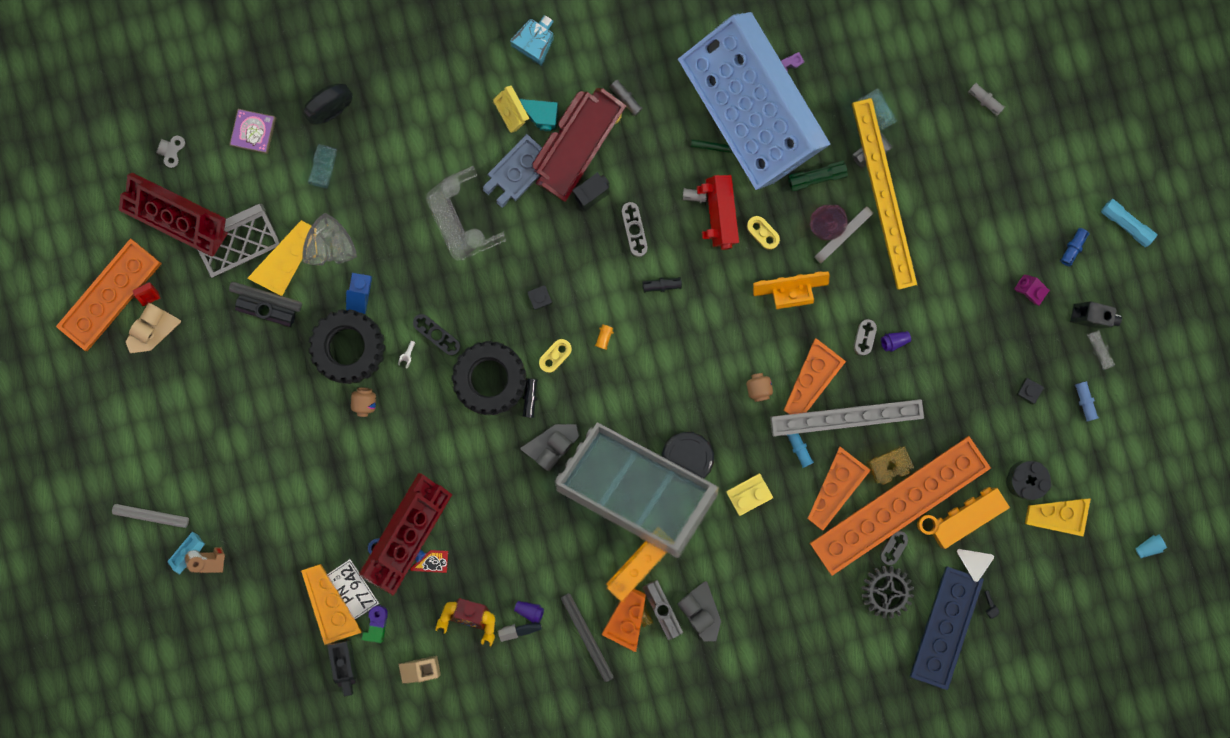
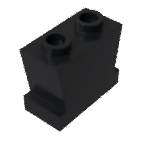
M597 172L573 190V197L583 211L586 212L594 204L609 195L610 183L604 175L600 176Z

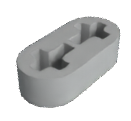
M864 320L858 326L854 351L860 356L867 355L872 350L877 329L876 324L872 320ZM868 323L872 331H869L867 336H864L865 329H862V327ZM863 339H866L865 346H867L868 349H865L863 352H861V348L858 347V344H862Z

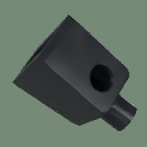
M1089 301L1073 305L1070 322L1102 329L1120 326L1122 317L1116 315V308Z

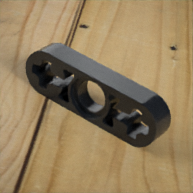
M419 314L414 318V328L446 354L454 356L460 352L461 345L459 341L428 316ZM425 318V323L429 327H431V324H434V326L429 329L428 334H425V332L427 331L425 327H418L419 323L417 321L419 319L423 320ZM434 330H441L442 338L440 340L432 338ZM446 336H449L446 339L449 343H456L455 347L457 349L455 351L451 350L449 352V347L445 343H443V346H440V343L445 340Z

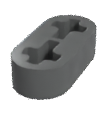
M898 531L886 541L880 552V560L884 564L893 565L898 561L908 543V537L904 532ZM901 534V539L903 540V543H898L896 547H894L896 543L894 537L900 536ZM894 549L892 552L893 560L889 559L886 561L885 553H890Z

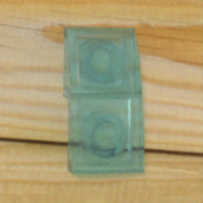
M318 144L308 180L309 184L328 188L335 163L336 148Z

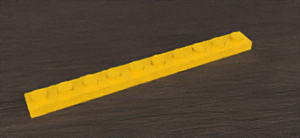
M872 98L852 103L854 116L897 289H903L917 285Z

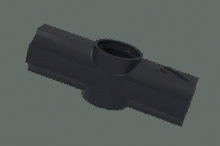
M239 295L235 304V311L291 327L295 320L296 311L243 295ZM268 306L269 313L263 316L262 309Z

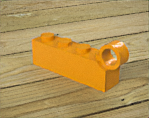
M987 487L980 492L981 495L976 499L972 497L964 502L965 506L960 509L956 507L949 511V516L944 519L941 517L936 519L931 515L921 516L917 521V527L923 534H932L940 548L946 549L1010 507L998 488L991 489V487ZM927 518L933 521V528L930 531H925L922 527L923 521Z

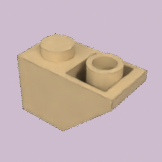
M437 656L399 664L402 683L426 681L438 678L441 675Z

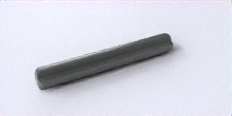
M231 282L229 286L230 292L299 312L302 307L300 301L243 284Z

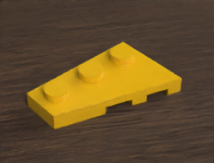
M1091 499L1028 505L1025 524L1084 536Z

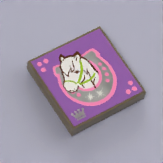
M238 109L229 145L235 148L268 154L276 117Z

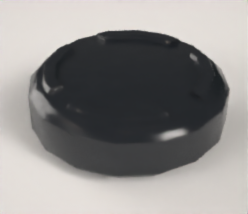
M346 84L329 85L312 96L305 104L303 114L310 124L326 123L340 115L351 104L353 94Z
M681 432L672 436L664 445L661 457L702 479L711 472L714 464V452L710 443L702 435L694 432ZM676 477L672 479L681 484H687Z

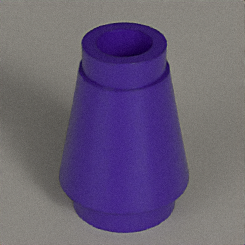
M908 331L887 333L881 337L883 349L890 352L911 342V336Z
M518 601L514 612H517L532 623H539L544 614V608L538 604Z

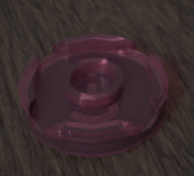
M823 205L817 208L811 216L810 228L813 234L822 240H833L841 236L848 226V217L844 209L838 205Z

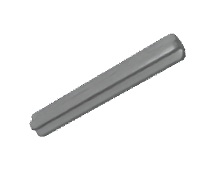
M119 504L113 505L112 508L113 515L186 528L189 523L188 517Z

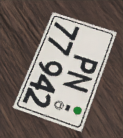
M348 560L327 575L354 619H357L379 604L363 578L358 575L359 572L352 561Z

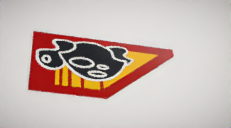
M430 550L421 561L415 563L410 568V571L447 573L448 551Z

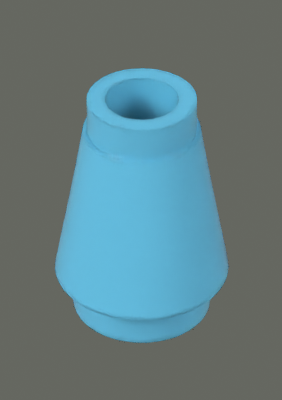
M1153 535L1135 548L1139 557L1143 558L1162 553L1167 546L1160 535Z

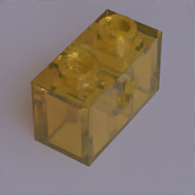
M905 446L866 462L875 483L881 482L882 485L893 481L892 477L896 475L902 477L909 474V470L914 468ZM889 462L895 465L892 467V470L887 469Z

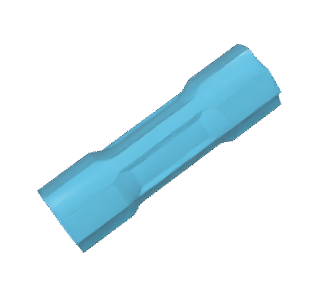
M1113 198L1102 208L1101 213L1111 221H1115L1144 247H1148L1157 237L1153 230L1143 225Z

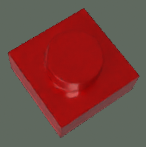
M150 282L133 290L135 298L142 306L160 299L159 292Z

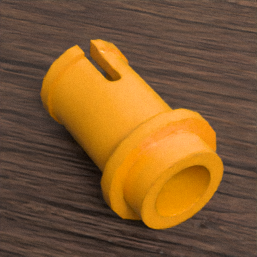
M602 324V327H599L600 333L595 346L607 350L611 334H614L612 327Z

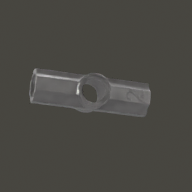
M658 580L643 586L642 588L667 639L670 640L682 634L683 631ZM660 605L668 607V612L665 615H660L657 612Z

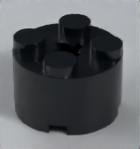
M1021 461L1010 468L1006 483L1009 491L1014 496L1026 500H1036L1043 497L1050 490L1051 477L1047 468L1040 462ZM1028 477L1031 478L1030 484L1026 483Z

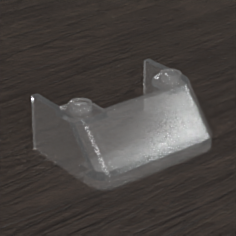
M473 166L445 178L431 189L426 196V201L451 256L456 260L466 259L507 240L503 232L485 240L481 231L471 229L465 232L450 198L459 193L461 182L477 175Z

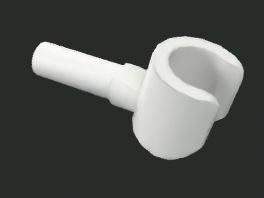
M414 341L410 342L405 354L400 356L398 365H400L401 361H406V368L409 367L411 362L410 355L415 345Z

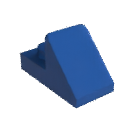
M352 273L350 288L346 291V310L350 309L366 314L372 276Z

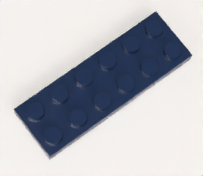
M945 566L909 677L948 690L984 579L980 578L978 582H975L970 574Z

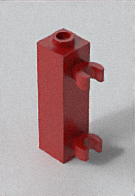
M715 175L706 179V184L696 186L697 194L707 193L711 229L702 231V239H712L713 247H721V250L732 249V245L739 243L732 176Z

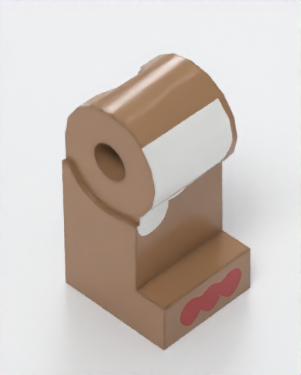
M222 547L214 548L213 553H200L199 551L192 550L185 555L184 559L187 568L191 572H223L225 554Z

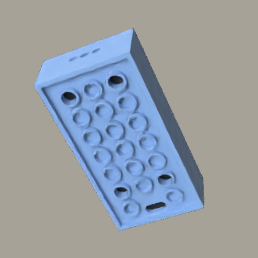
M752 12L731 16L678 58V61L755 190L774 184L831 145Z

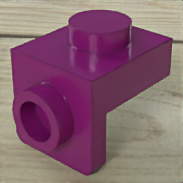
M1026 274L1023 275L1014 288L1016 292L1024 294L1033 304L1038 306L1050 291L1038 278Z

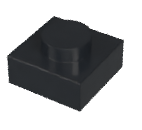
M545 285L528 291L534 310L552 304Z
M1025 378L1016 395L1035 404L1044 387L1029 378Z

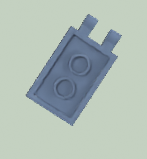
M526 134L488 173V177L491 179L483 186V191L489 195L498 185L505 191L496 200L501 208L511 198L516 202L540 177V175L534 172L535 169L532 167V163L542 147Z

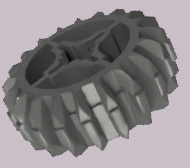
M881 566V572L878 568H875V576L869 572L870 581L868 579L863 580L868 584L867 587L861 586L862 590L867 591V593L861 594V597H868L863 603L865 605L871 604L868 610L873 611L875 609L874 615L878 616L881 613L882 618H886L887 613L890 618H894V612L900 616L901 612L899 609L906 612L905 603L908 605L912 604V602L907 600L908 597L914 598V595L909 593V591L914 590V587L907 586L912 582L911 579L904 580L907 574L902 573L900 575L901 569L897 568L894 571L893 566H889L888 571L885 566ZM887 576L882 586L874 587L879 579ZM893 577L900 582L902 591L894 588ZM887 587H888L889 590H891L892 592H895L896 594L891 593L890 595L888 594V597H887L886 594H884L883 592H881V591H879V590L884 591V589L887 590ZM873 593L881 595L882 607L875 602ZM901 597L896 605L888 607L893 598Z

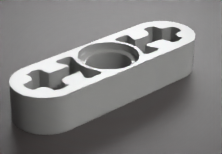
M628 202L622 207V217L630 251L633 256L642 257L646 254L648 247L639 208L635 203ZM628 207L636 210L633 212V218H638V221L627 223L626 220L630 221L629 214H625ZM638 225L640 228L639 234L632 235L629 232L630 226ZM642 236L643 239H639V244L644 246L642 253H638L637 250L634 251L633 249L636 247V241L631 242V239H637Z

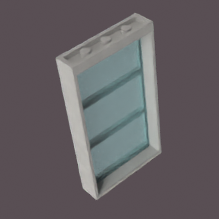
M597 422L594 428L591 427L588 430L585 441L578 445L575 456L567 461L564 472L557 476L555 480L557 491L679 558L716 499L718 487Z

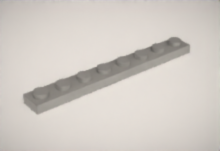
M922 399L772 416L770 420L772 436L924 419Z

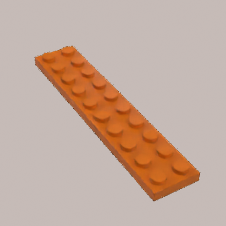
M967 436L809 544L830 575L833 576L991 469V467L972 439Z

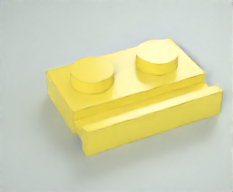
M511 85L505 87V90L501 91L493 99L510 133L517 131L526 120H529Z
M760 473L726 491L739 516L773 498Z

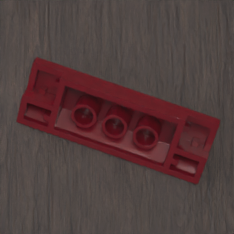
M133 172L127 175L126 192L120 194L119 211L211 257L215 255L228 232L224 231L226 218Z
M418 473L358 575L394 596L453 494L441 485L435 484L423 474Z

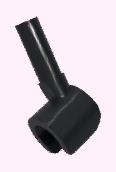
M988 590L984 593L990 608L985 611L988 617L993 619L999 615V609L994 605Z

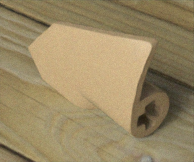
M148 303L139 320L137 319L129 331V337L126 340L129 352L151 351L181 323V320Z

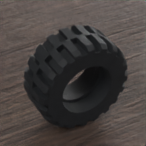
M342 309L335 313H328L326 318H321L318 321L317 327H313L312 331L314 333L312 337H309V343H311V347L308 348L309 354L312 356L311 361L317 367V371L326 378L344 384L359 383L363 379L370 378L371 374L374 371L377 372L380 368L378 366L380 362H383V352L386 349L383 342L385 339L384 335L381 334L379 326L368 316L355 310ZM343 329L357 331L365 342L364 353L354 364H340L333 359L330 353V344L333 337Z
M478 342L474 346L466 348L465 352L457 358L458 361L453 366V389L459 401L468 409L482 415H498L510 410L522 398L526 387V370L522 360L510 347L499 342ZM487 360L500 363L505 368L508 377L504 390L498 395L490 397L479 394L474 389L471 380L475 367Z

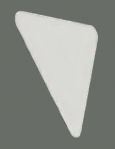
M962 549L957 550L975 582H978L993 561L994 556L992 554Z

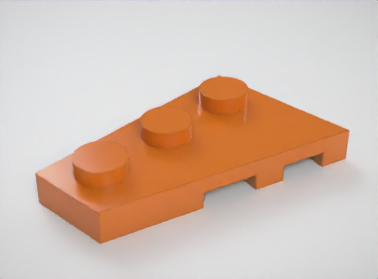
M633 589L622 602L620 601L602 631V635L636 652L646 594Z

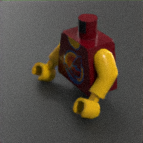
M460 598L455 602H448L445 605L441 617L437 621L436 631L438 628H443V633L445 634L449 624L448 621L450 620L484 630L485 633L481 644L488 641L490 647L492 646L495 639L493 633L495 616L490 613V610L485 605Z

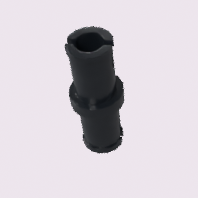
M660 277L658 280L642 281L643 293L682 289L681 277L668 279Z
M526 378L522 417L535 418V403L538 401V397H536L538 379Z

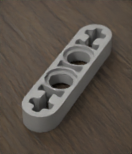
M866 206L846 226L842 234L832 239L814 258L821 264L873 214L871 209Z

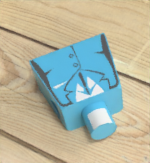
M545 15L539 23L530 19L510 40L511 46L542 65L554 38L553 33L548 30L553 21Z

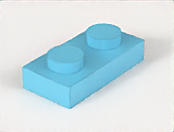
M191 532L167 562L176 573L180 574L187 567L184 559L185 555L192 550L200 552L204 542L198 534Z

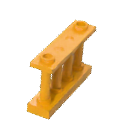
M659 527L652 533L673 545V540ZM645 540L606 583L607 589L622 602L667 552Z

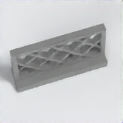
M257 204L226 219L224 231L228 232L227 235L232 236L229 246L220 245L227 249L224 259L216 256L211 257L199 250L198 252L212 278L275 249L280 241L266 215L263 204ZM261 216L266 223L263 230L253 227L255 219ZM245 226L249 228L246 238L236 235L238 227ZM252 229L262 232L259 243L248 240ZM264 235L272 236L276 244L269 247L262 245ZM235 237L245 241L242 251L231 248ZM247 242L258 245L256 252L252 255L244 252ZM230 250L241 253L238 261L235 263L227 260ZM213 258L223 261L221 269L216 272L211 267Z

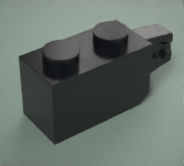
M351 639L332 642L327 646L334 683H337L338 687L342 686L344 696L352 695V684H356L357 672Z

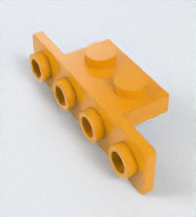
M827 271L807 275L800 274L788 278L780 277L768 281L761 280L753 283V295L773 294L776 309L814 304L811 288L828 285L830 275Z

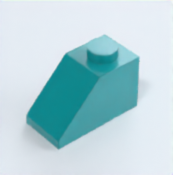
M519 99L528 117L537 128H540L542 131L556 129L558 104L556 102Z

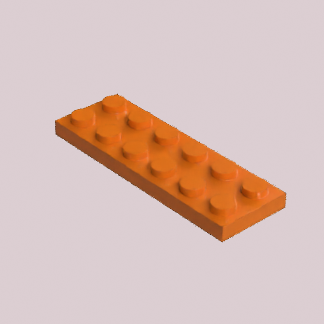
M130 238L56 327L84 351H88L134 297L133 290L143 286L162 263Z

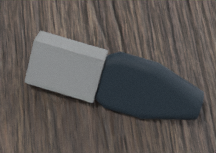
M540 622L518 627L514 624L503 627L501 630H498L502 642L542 630Z

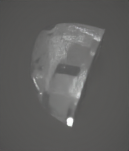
M322 214L314 222L306 236L302 254L303 263L324 265L327 261H335L336 264H340L356 258L355 246L344 227L329 214Z

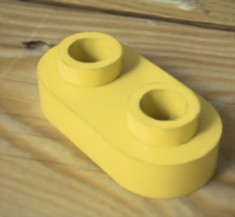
M754 216L748 221V232L763 248L772 250L777 247L780 237L762 217ZM753 224H759L760 229L755 230ZM766 238H772L773 242L771 244L767 243Z
M564 339L557 340L541 356L539 360L540 368L547 373L554 372L571 354L572 348L570 343ZM560 346L566 348L564 353L558 351ZM551 360L553 362L552 366L547 367L545 365L546 361Z

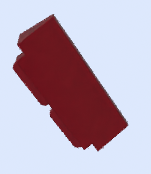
M596 88L592 95L589 92H577L558 122V126L561 129L558 133H551L532 163V167L535 169L534 172L540 175L536 184L566 202L626 105L603 88Z

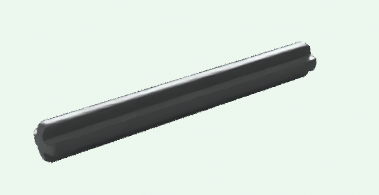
M568 593L562 596L561 600L604 682L612 680L613 674L571 594Z

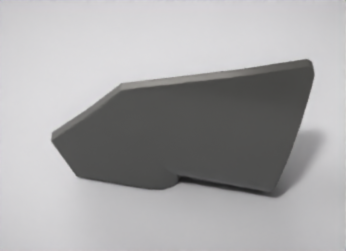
M555 424L521 447V450L544 469L550 471L559 458L564 456L578 439L577 425Z
M704 581L682 598L677 605L687 616L689 623L703 641H716L721 619L708 583Z

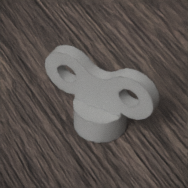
M181 136L172 137L170 142L161 139L156 153L165 156L164 164L167 167L173 168L177 166L179 161L177 152L184 147L185 141ZM176 140L180 141L179 146L175 145ZM173 158L174 162L169 163L168 159Z

